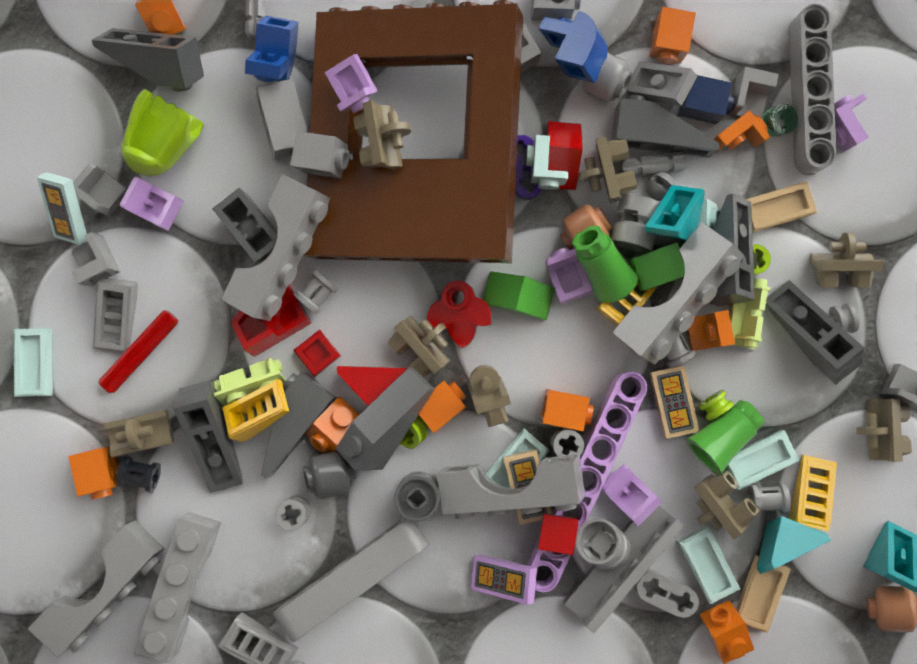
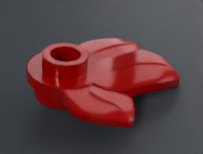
M452 281L443 289L441 299L430 306L427 320L434 328L443 323L447 327L446 329L453 341L459 347L465 348L474 339L477 326L491 325L492 314L487 302L476 297L473 288L468 283ZM461 291L464 294V300L462 303L457 304L454 296L457 292Z

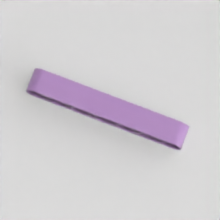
M622 372L614 377L584 440V449L580 455L582 472L591 471L594 480L591 486L584 488L585 497L578 504L580 510L579 514L575 517L579 520L577 533L580 527L587 521L646 395L647 384L639 373ZM629 377L636 383V391L633 395L626 397L621 391V383ZM617 408L622 414V421L618 426L610 427L606 420L607 414L610 410ZM603 439L608 445V451L603 457L596 458L592 454V446L596 441ZM553 506L552 514L563 516L562 511H556L555 506ZM537 541L527 566L537 568L544 565L551 569L550 576L545 580H536L535 586L536 591L549 592L558 584L571 555L539 550L537 548Z

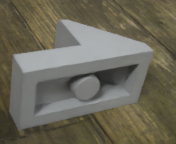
M639 61L632 74V79L626 93L628 95L643 96L646 98V101L656 102L668 111H671L674 105L682 106L697 75L691 68Z

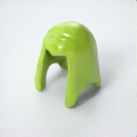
M143 89L137 96L130 112L121 144V151L129 168L137 174L151 177L165 173L181 158L201 133L204 123L193 115H189L183 109L177 108L174 103H166L161 96L156 95L152 98L153 93Z

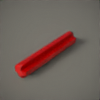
M162 311L99 379L98 384L108 393L116 392L178 324V319L171 312Z

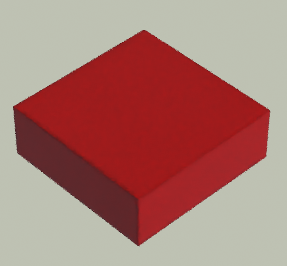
M320 329L293 350L314 377L341 357V354Z
M543 513L537 548L539 550L573 555L579 520L572 517Z

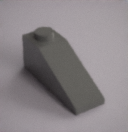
M112 28L92 39L95 48L157 86L172 87L174 91H185L192 88V84L204 77L196 37Z
M626 96V98H621L616 106L612 140L626 139L628 148L665 153L685 152L686 155L710 158L719 150L718 142L656 102L646 101V98L643 96Z
M732 193L726 196L713 230L735 245L745 256L741 259L737 271L723 281L717 289L716 296L709 303L718 307L755 300L751 202Z
M790 280L767 297V309L808 359L835 385L862 365L865 347Z
M409 367L351 423L336 450L356 472L382 470L435 389L414 368Z
M300 372L298 376L293 373L283 384L289 412L272 425L261 473L265 479L270 478L276 473L306 436L312 423L337 398L306 372Z
M212 380L179 388L173 407L210 493L243 484V477L233 440L229 439L222 409L223 405L214 397L213 393L217 391Z

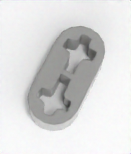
M648 569L634 586L635 591L642 600L677 617H690L698 609L699 599L694 590L686 584L655 570ZM655 578V583L663 589L662 594L654 590L646 594L647 590L643 587V583L645 581L651 582ZM684 592H686L685 596L690 600L689 604H682L678 608V604L669 596L673 593L682 597Z

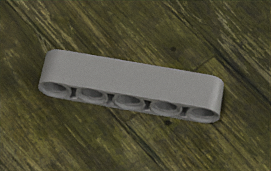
M817 3L806 6L793 19L789 27L794 163L798 171L805 175L818 173L830 166L836 158L831 16L825 6ZM804 19L811 21L815 29L807 27ZM806 52L814 55L816 63L808 60ZM807 84L812 85L816 89L817 96L809 93ZM809 117L817 121L818 130L813 129L809 125ZM810 150L817 152L819 155V164L813 162L810 158Z
M403 518L289 599L272 614L291 642H295L416 556L428 546L429 542L414 521Z

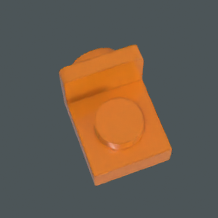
M749 110L713 140L719 143V150L717 152L725 146L731 151L746 138L756 148L769 139L770 135L767 133L765 122L759 116L753 115Z
M728 310L694 317L693 324L687 330L690 349L694 351L735 344Z

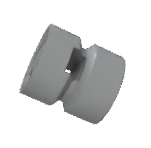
M622 195L617 210L620 221L614 223L610 236L614 245L636 252H652L657 236L647 233L645 226L660 202L639 195Z
M594 518L586 521L576 535L578 553L584 560L602 570L613 571L620 569L627 563L630 557L631 544L629 538L620 528L606 519Z

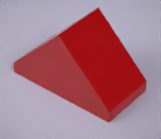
M548 121L546 136H550L548 170L568 172V180L565 185H559V189L575 191L583 151L581 124Z
M337 366V374L369 406L408 368Z

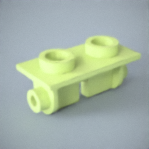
M754 279L755 300L732 304L730 321L735 340L733 345L756 349L758 348V342H762L761 332L764 317H761L762 311H765L767 293L770 291V287H767L768 280Z
M269 358L250 365L251 377L246 378L243 368L220 375L219 380L214 381L217 391L213 393L214 397L223 406H226L276 379L281 380L283 385L286 379L280 373L283 371L280 360Z

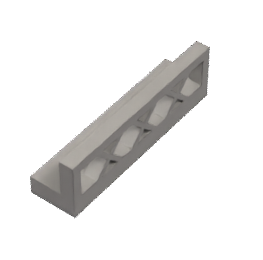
M660 506L639 526L630 520L622 530L629 538L631 544V553L627 563L620 569L613 571L602 570L593 565L563 600L564 605L580 617L592 633H595L681 531L684 525Z

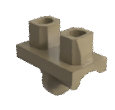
M374 100L364 102V112L353 118L357 133L361 136H368L369 146L361 148L359 152L361 165L370 168L383 167L393 170L403 167L400 149L404 147L402 137L411 133L410 123L399 122L398 112L393 111V106L378 105Z
M606 136L597 138L596 149L601 167H596L594 157L585 158L586 171L579 173L578 178L580 182L589 181L592 192L602 190L599 178L603 177L609 203L618 202L622 195L637 190V182L633 170L616 175L613 163L630 159L627 141L622 139L607 142Z
M843 233L839 242L829 243V252L839 253H810L809 263L816 268V283L823 288L838 287L840 271H849L847 284L850 286L870 288L874 271H882L884 261L874 260L873 255L870 253H856L865 252L866 243L856 242V237L853 233Z
M409 316L394 327L396 332L388 341V345L399 355L411 347L419 357L409 367L414 368L422 377L432 372L434 374L451 361L442 351L448 345L440 335L447 328L443 323L434 328L427 319L418 324L412 316Z
M480 365L471 372L469 378L470 385L468 387L477 414L484 413L488 427L507 422L508 418L504 406L510 405L511 402L501 377L492 366Z
M866 399V426L856 427V434L867 435L869 460L903 461L902 456L912 452L911 440L908 436L901 435V422H907L910 418V406L900 403V399Z
M168 410L104 423L109 438L111 457L175 443Z
M729 471L716 476L711 473L694 487L701 496V499L696 504L703 511V514L696 520L700 525L710 521L717 531L724 527L734 540L751 524V520L759 513V509L749 498H745L738 504H735L728 494L735 490L738 484Z

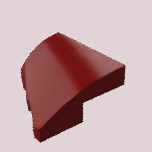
M290 284L281 298L282 304L279 311L272 317L271 321L252 318L239 310L230 322L243 350L255 357L311 324L301 302L293 295L295 292Z

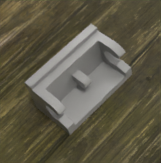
M289 79L256 86V98L273 160L292 156L296 132H308L294 80Z

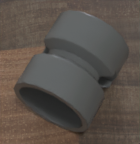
M416 471L411 472L402 479L394 497L395 506L400 515L407 520L415 522L427 520L434 515L439 506L440 493L438 482L432 475Z

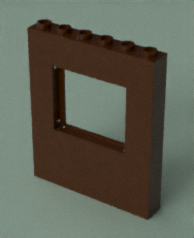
M497 0L493 2V5H479L476 2L467 1L460 3L459 6L447 7L440 3H429L424 8H413L409 5L399 4L393 6V9L363 6L361 10L348 11L345 8L333 7L329 9V12H316L310 133L339 138L348 145L347 149L349 154H353V159L349 157V163L347 168L343 170L342 179L307 174V186L331 199L328 203V211L325 218L318 224L312 236L311 247L303 256L315 260L512 264L523 15L518 4L508 0ZM353 54H358L361 61L362 59L366 61L363 63L365 69L375 67L468 65L463 159H402L403 167L395 170L383 167L370 168L362 166L359 152L362 148L363 136L359 135L355 130L353 118L364 112V109L353 113L351 109L340 112L337 104L341 101L325 72Z

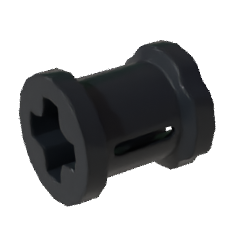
M124 456L117 470L116 485L120 487H125L126 484L145 488L146 492L153 493L159 482L161 464L153 462L151 465L133 461L132 457ZM134 473L144 474V476H137Z

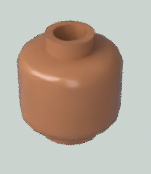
M585 204L563 219L562 225L565 231L560 236L566 247L572 250L574 249L572 245L573 238L587 227L600 226L602 231L609 237V231L613 227L599 206L593 208L591 205Z
M878 586L874 591V598H867L868 618L875 619L878 628L885 632H913L917 626V595H914L913 591L902 586Z

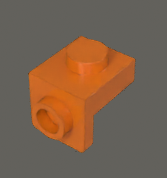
M173 0L136 1L135 5L149 32L174 35L186 30V26Z
M339 396L312 423L306 435L309 437L312 446L318 451L325 453L335 451L351 423L360 414Z
M725 601L700 614L702 622L710 633L717 655L723 664L741 658L754 650L746 623L731 601Z

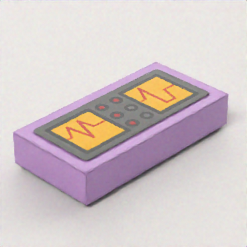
M474 555L471 590L526 605L533 604L537 568L486 555Z

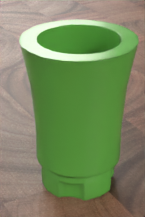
M589 226L582 232L577 233L573 238L572 245L576 250V257L590 281L595 298L600 302L611 303L621 300L630 294L637 284V273L624 260L611 238L602 231L600 226Z
M739 400L727 412L687 438L686 442L694 455L708 469L721 475L736 454L757 434V430L765 424V420L752 404Z

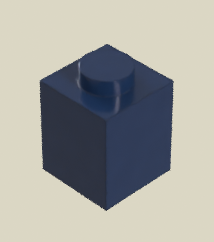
M697 75L685 101L679 107L678 116L717 124L725 115H729L734 103V95L730 94L732 82Z

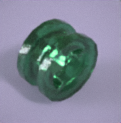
M780 104L767 109L762 120L767 126V133L778 137L791 133L796 128L798 116L792 106ZM780 114V119L784 121L783 126H779L780 122L775 120L776 115Z

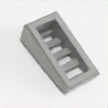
M109 278L97 282L93 348L125 352L129 348L137 300V282ZM111 291L123 293V298L110 296ZM109 305L122 306V311L108 310ZM115 319L122 321L121 325L107 324L106 320ZM112 332L121 335L120 339L104 337V333Z
M243 612L236 617L218 646L228 654L248 664H273L271 660L278 649L285 652L277 664H287L298 650L297 646ZM244 630L248 633L240 643L236 638L240 631ZM255 636L260 640L255 648L251 650L248 648V645ZM267 642L272 647L264 658L259 653Z

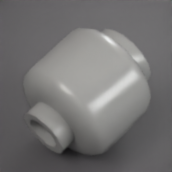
M608 53L596 83L583 80L584 91L606 102L613 101L617 97L622 98L632 79V72L629 71L627 61Z

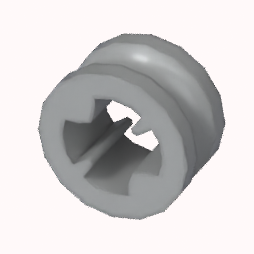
M845 303L841 308L838 306L830 307L829 316L844 330L850 333L858 331L859 319L852 304Z

